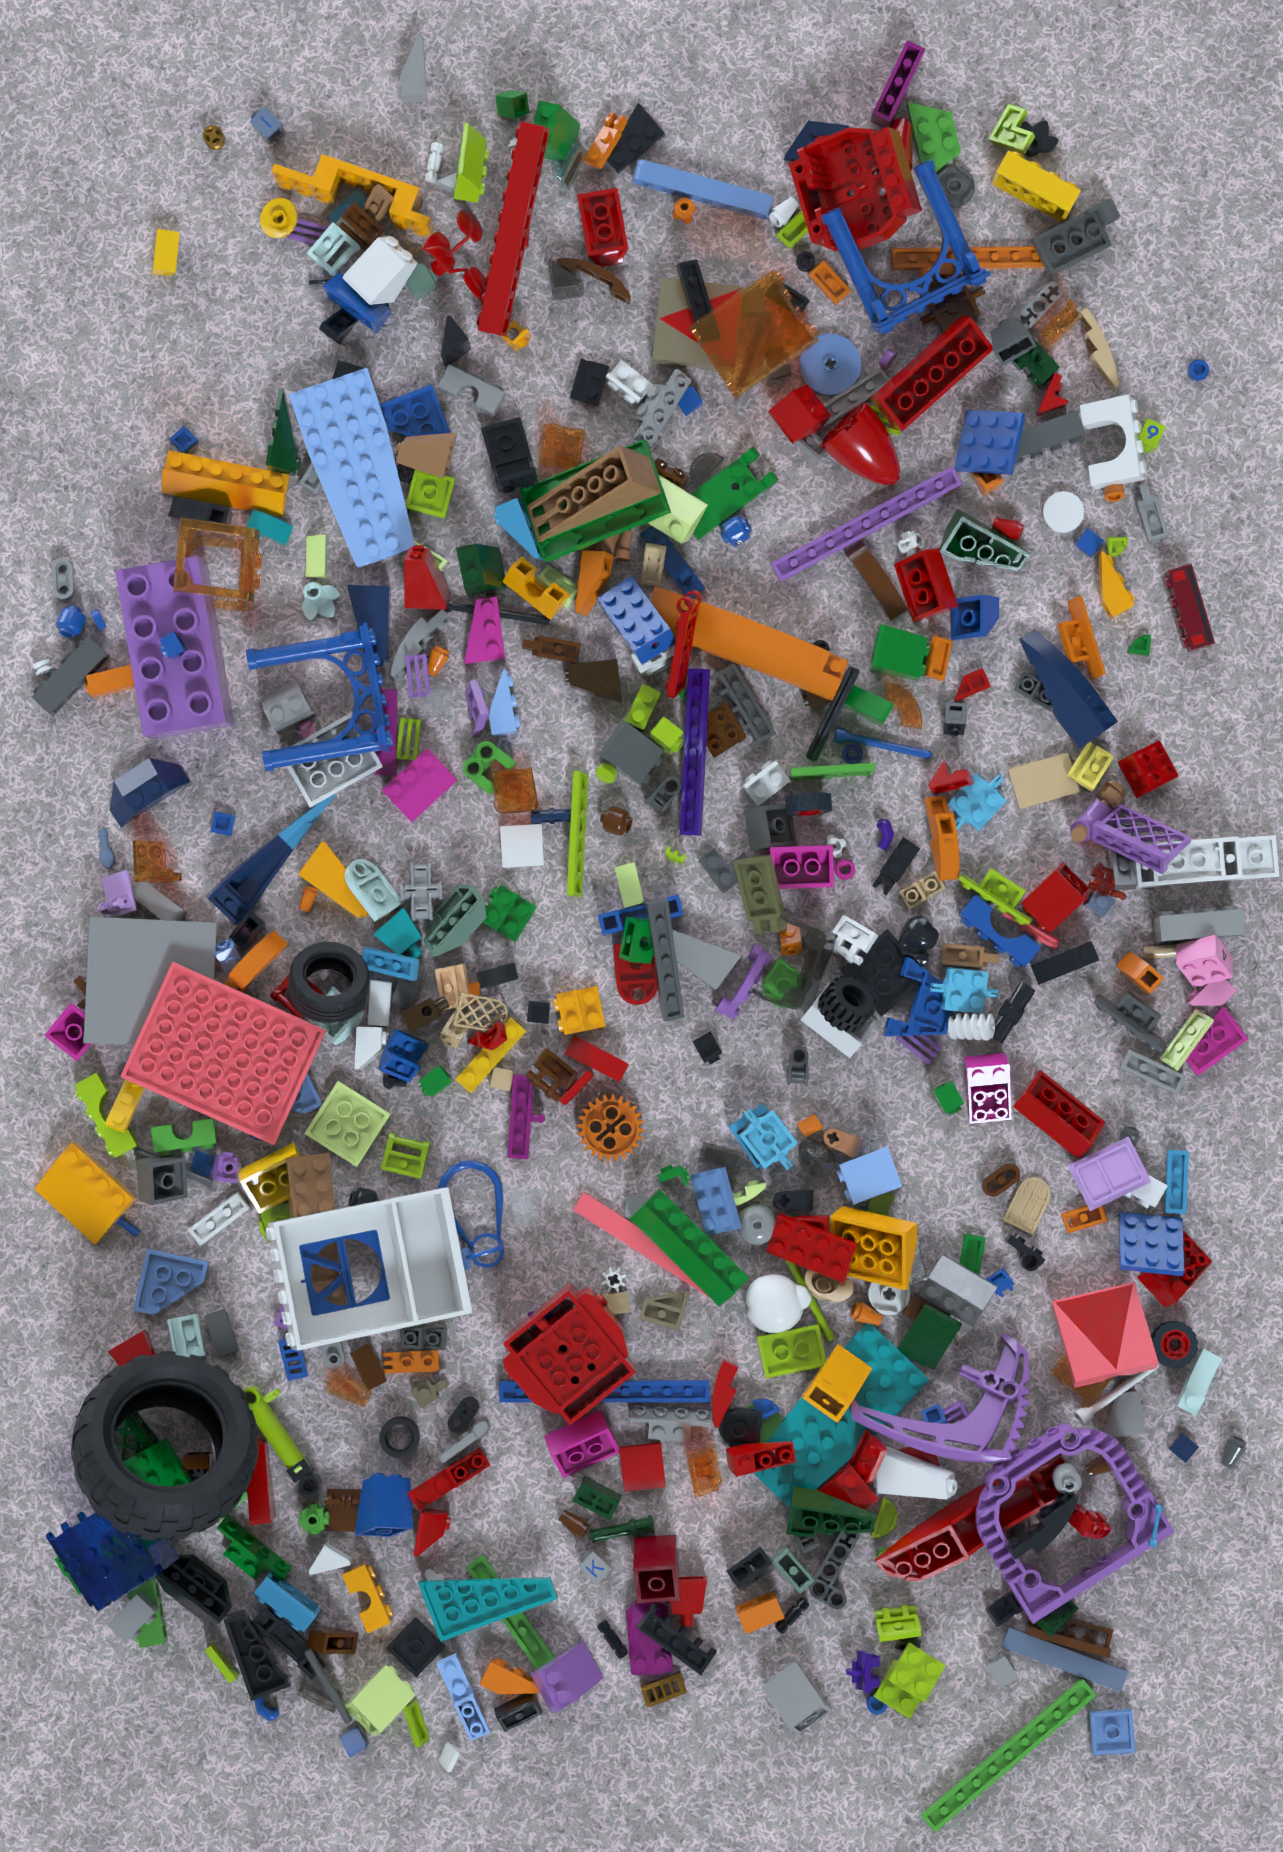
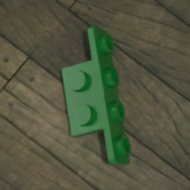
M229 1515L218 1525L217 1530L232 1541L223 1555L254 1580L266 1568L282 1581L292 1569V1566Z

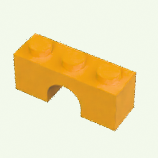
M521 556L509 568L502 582L551 620L563 608L570 594L555 582L548 588L541 586L535 578L537 568Z
M366 1561L344 1571L342 1577L350 1594L363 1591L370 1596L371 1605L359 1613L367 1634L390 1624L394 1613L390 1604L386 1605L383 1599L385 1592L381 1584L377 1585L375 1581L377 1575L372 1565L369 1566Z

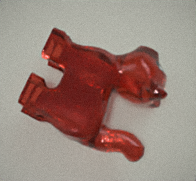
M1098 862L1091 870L1090 876L1094 877V881L1089 882L1088 889L1097 891L1103 896L1125 900L1126 894L1115 890L1113 869L1104 867L1101 862Z

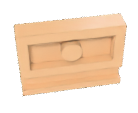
M459 964L435 969L439 997L445 996L450 1005L445 1010L457 1008L460 992L471 994L466 965ZM465 996L467 1001L472 999L471 997ZM462 999L461 1006L465 1004L464 999Z

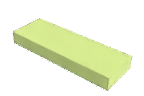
M1195 1009L1159 1059L1178 1071L1214 1020Z

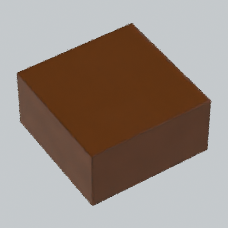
M187 1452L183 1456V1469H210L214 1465V1452Z

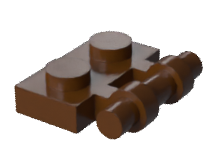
M548 1048L542 1051L533 1064L539 1071L535 1074L528 1070L525 1074V1077L530 1080V1084L540 1088L545 1092L544 1095L547 1098H552L555 1102H558L562 1097L556 1092L557 1089L560 1087L563 1091H566L578 1076L576 1071ZM544 1076L553 1082L551 1086L542 1080Z

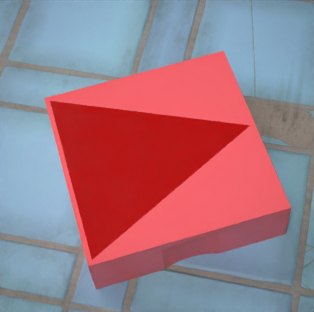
M1135 1282L1052 1301V1312L1059 1336L1065 1347L1066 1361L1074 1388L1102 1382L1114 1376L1131 1375L1157 1368L1158 1359Z

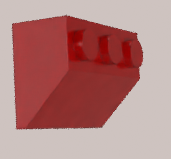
M939 548L923 550L894 564L913 623L958 607Z

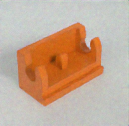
M774 1590L735 1606L745 1634L784 1619Z

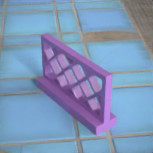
M1122 804L1114 809L1102 822L1097 820L1093 824L1092 841L1161 874L1167 871L1168 864L1191 843L1192 838ZM1123 813L1129 817L1118 818V815ZM1142 822L1147 826H1136L1135 823ZM1131 823L1132 827L1121 828L1120 824ZM1109 825H1117V828H1113ZM1153 831H1161L1164 834L1154 835ZM1138 832H1149L1150 835L1139 836ZM1127 833H1134L1135 837H1132ZM1178 839L1182 842L1172 843L1171 840ZM1167 840L1168 844L1157 845L1156 841ZM1150 841H1152V844H1153V845H1149V844L1144 843V842H1150ZM1162 850H1170V853L1167 854Z

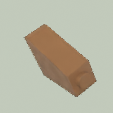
M444 433L406 437L396 447L395 454L398 455L396 463L443 478L450 468L457 434Z

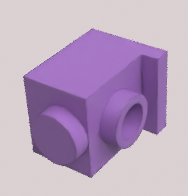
M222 1151V1155L215 1154L211 1179L220 1182L237 1183L240 1158L234 1157L235 1153ZM227 1164H230L229 1171H226L225 1166Z

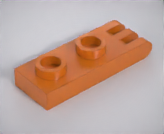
M439 1350L382 1352V1357H391V1360L382 1361L383 1365H391V1369H383L384 1374L440 1371Z

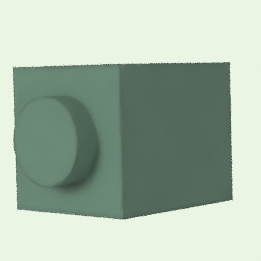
M417 264L405 284L416 301L437 289L435 282L438 280L432 270L428 271L425 265Z

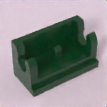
M584 1476L572 1501L610 1520L622 1495Z

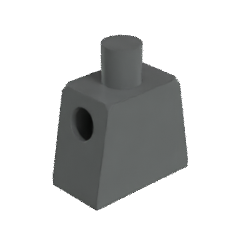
M1017 317L1011 320H1001L999 326L991 331L993 351L1002 366L1037 347L1028 329Z

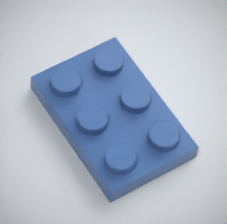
M726 1167L690 1175L705 1234L708 1236L742 1228Z

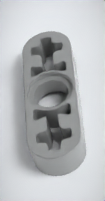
M1058 282L1048 283L1017 315L1020 321L1021 317L1025 319L1029 313L1033 315L1028 321L1029 325L1024 324L1028 331L1061 298L1063 294L1062 286ZM1049 288L1052 290L1056 288L1057 296L1052 295L1047 301L1046 296L1050 292ZM1035 302H1042L1045 308L1042 312L1034 310L1033 304Z

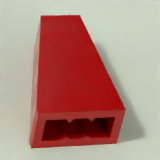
M257 1438L259 1448L258 1459L254 1474L247 1487L250 1525L271 1523L276 1517L268 1442L262 1441L261 1438Z

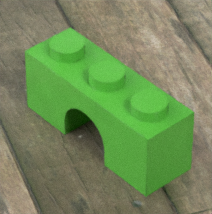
M216 1119L192 1121L193 1132L187 1139H182L176 1134L175 1124L151 1127L154 1152H160V1156L173 1154L175 1149H181V1153L194 1151L193 1147L201 1146L202 1150L214 1148V1144L219 1143Z

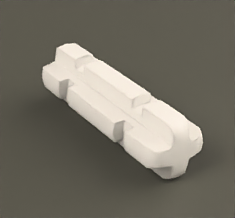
M438 142L431 144L430 151L432 154L429 155L428 173L426 172L425 177L426 182L433 184L438 180L437 172H439L442 158L440 153L443 152V144Z

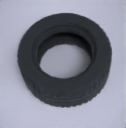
M319 942L304 948L294 958L290 967L288 993L293 1006L303 1016L320 1023H339L350 1019L361 1010L367 999L370 977L367 963L357 951L337 942ZM332 969L346 976L351 987L342 994L325 996L314 991L309 986L307 978L316 971Z

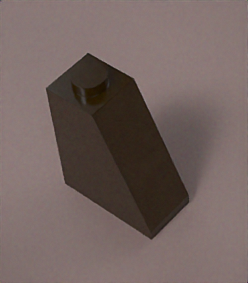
M617 659L568 664V670H564L566 683L570 682L571 688L622 703Z

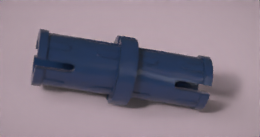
M549 808V810H531L532 824L571 822V809L554 810V808Z

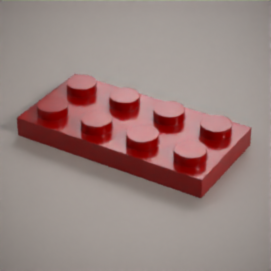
M779 1213L766 1253L845 1283L858 1243Z

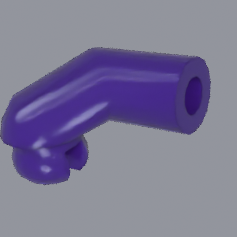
M880 819L876 826L881 831L882 837L877 847L886 851L894 837V832L889 820Z

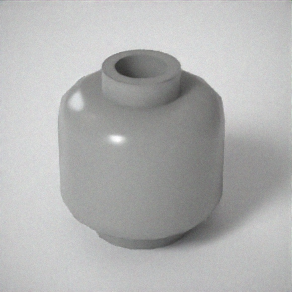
M1060 1464L1052 1473L1055 1488L1061 1494H1074L1082 1485L1081 1476L1077 1468L1072 1464Z

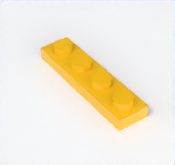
M511 1017L504 1024L507 1041L492 1051L483 1048L455 1079L468 1092L472 1093L525 1034L526 1030Z

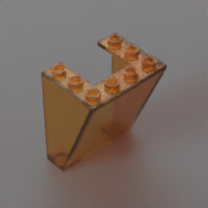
M774 269L766 270L688 326L735 398L819 342L817 336L820 334L813 324L803 322L801 319L804 317L802 311L798 306L794 308L790 302L793 298L783 285L785 279L779 271H774Z

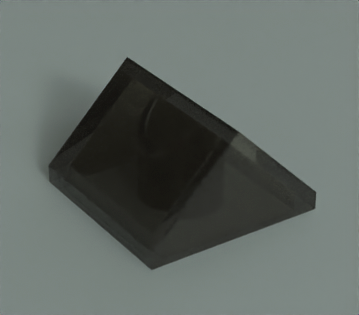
M550 258L548 265L553 301L582 298L584 296L583 283Z

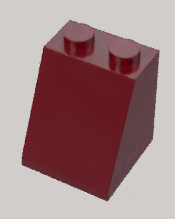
M676 1535L634 1538L633 1571L637 1603L680 1600L679 1558Z

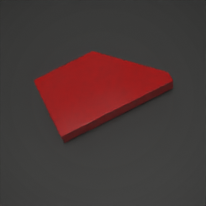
M983 668L963 676L954 699L955 703L991 687Z

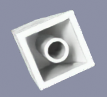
M391 236L378 237L344 274L343 279L370 305L392 303L399 295L418 263L412 258L410 252L404 250L395 238Z

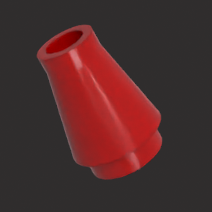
M998 517L994 519L992 529L1000 532L1012 541L1020 539L1024 524H1021L1020 521Z

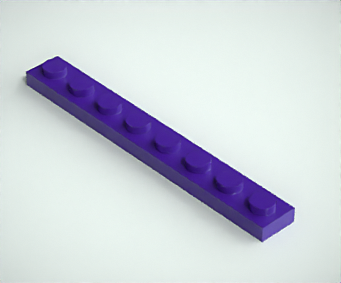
M688 669L679 835L702 836L710 669Z

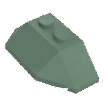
M457 885L434 911V919L429 922L427 935L424 938V943L432 957L462 946L486 919L485 902L475 885Z

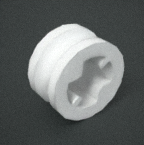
M50 659L39 661L32 666L37 671L35 673L36 676H42L54 670L49 665L51 663Z

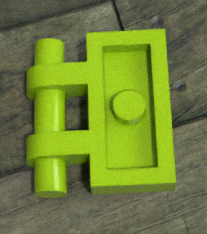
M905 1604L899 1608L889 1609L884 1607L882 1610L874 1611L879 1642L922 1636L916 1605L907 1606Z

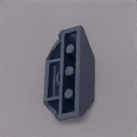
M148 758L114 780L110 812L122 828L190 783V780L179 764Z

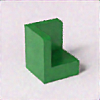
M508 90L495 95L499 116L515 119L529 113L526 92Z

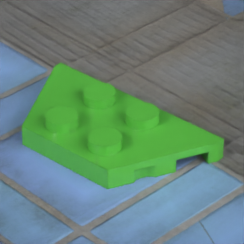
M911 102L907 103L920 164L932 159L936 166L934 168L935 172H937L961 153L952 112Z

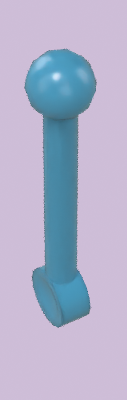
M1160 1504L1155 1506L1152 1538L1148 1541L1152 1548L1158 1545L1156 1536L1160 1513L1163 1511V1506Z

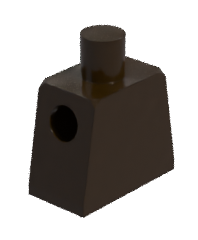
M445 996L435 1001L432 998H428L400 1014L409 1031L413 1033L441 1018L440 1012L449 1008L450 1005ZM430 1007L432 1013L425 1016L424 1010Z

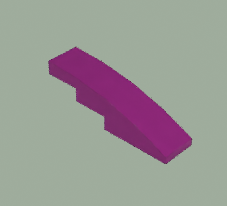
M381 689V693H385L387 705L383 707L384 713L389 715L390 726H387V730H390V734H392L394 746H390V753L382 750L375 751L383 765L382 768L375 771V775L396 776L398 689Z

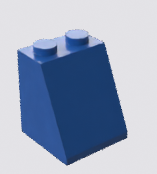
M383 1473L371 1474L370 1478L363 1480L355 1535L393 1537L413 1529L412 1502L407 1495L411 1491L410 1478H403L401 1474H393L387 1477Z

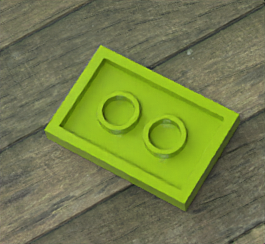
M819 1324L757 1336L765 1378L822 1367L826 1361Z

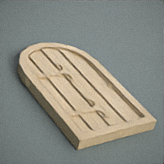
M1036 1177L1027 1178L1022 1181L1016 1189V1193L1002 1221L1033 1235L1050 1199V1188L1047 1183Z

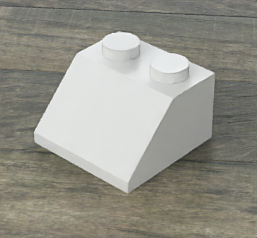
M356 1027L355 1069H364L384 1050L389 1040V1032H386V1028Z

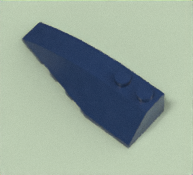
M1035 629L1019 639L1029 663L1033 664L1036 669L1035 675L1037 680L1041 681L1045 688L1043 693L1046 699L1051 701L1053 706L1052 712L1078 749L1084 747L1118 722L1084 675L1051 642Z

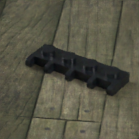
M655 1603L651 1604L636 1628L701 1676L717 1650L711 1648L708 1653L704 1652L699 1648L703 1642L700 1637L696 1638L692 1643L684 1637L687 1627L683 1625L676 1631L668 1624L672 1616L666 1614L663 1619L659 1618L654 1614L658 1606Z

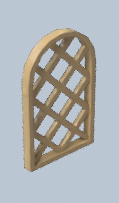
M460 992L453 1025L488 1031L490 1028L486 1027L490 1024L494 1026L493 1022L497 1019H500L503 1024L506 1023L508 1010L506 1005L498 999ZM465 996L473 997V998H472L471 1000L467 1001V999H466ZM462 999H464L465 1004L461 1006ZM479 999H485L486 1001L481 1004ZM476 1000L479 1006L472 1009L470 1003ZM492 1001H496L499 1003L494 1006ZM489 1002L492 1008L486 1012L483 1006ZM502 1005L504 1011L499 1014L496 1008ZM468 1006L470 1012L464 1015L461 1009ZM481 1008L484 1014L477 1017L475 1011ZM495 1011L497 1016L491 1020L488 1014ZM473 1014L475 1020L469 1023L466 1018ZM486 1016L489 1022L482 1025L480 1020ZM464 1020L467 1025L459 1024V1022ZM476 1022H478V1024H479L480 1027L472 1026V1025L475 1024Z

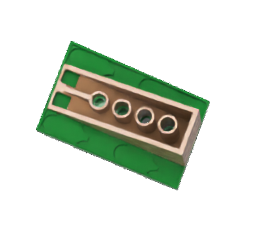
M641 440L626 447L620 445L604 456L539 481L531 487L520 489L542 561L556 560L576 550H582L608 537L621 534L636 526L644 525L671 513L647 441Z

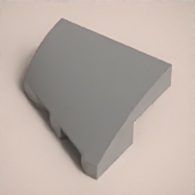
M1136 1389L1125 1391L1112 1401V1407L1107 1417L1105 1431L1103 1432L1108 1433L1112 1437L1145 1433L1139 1394Z

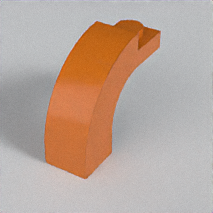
M273 930L242 958L229 973L224 984L244 993L256 977L276 960L289 944Z

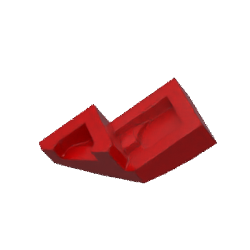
M498 1021L486 1033L478 1030L467 1040V1043L492 1051L507 1041L505 1025Z

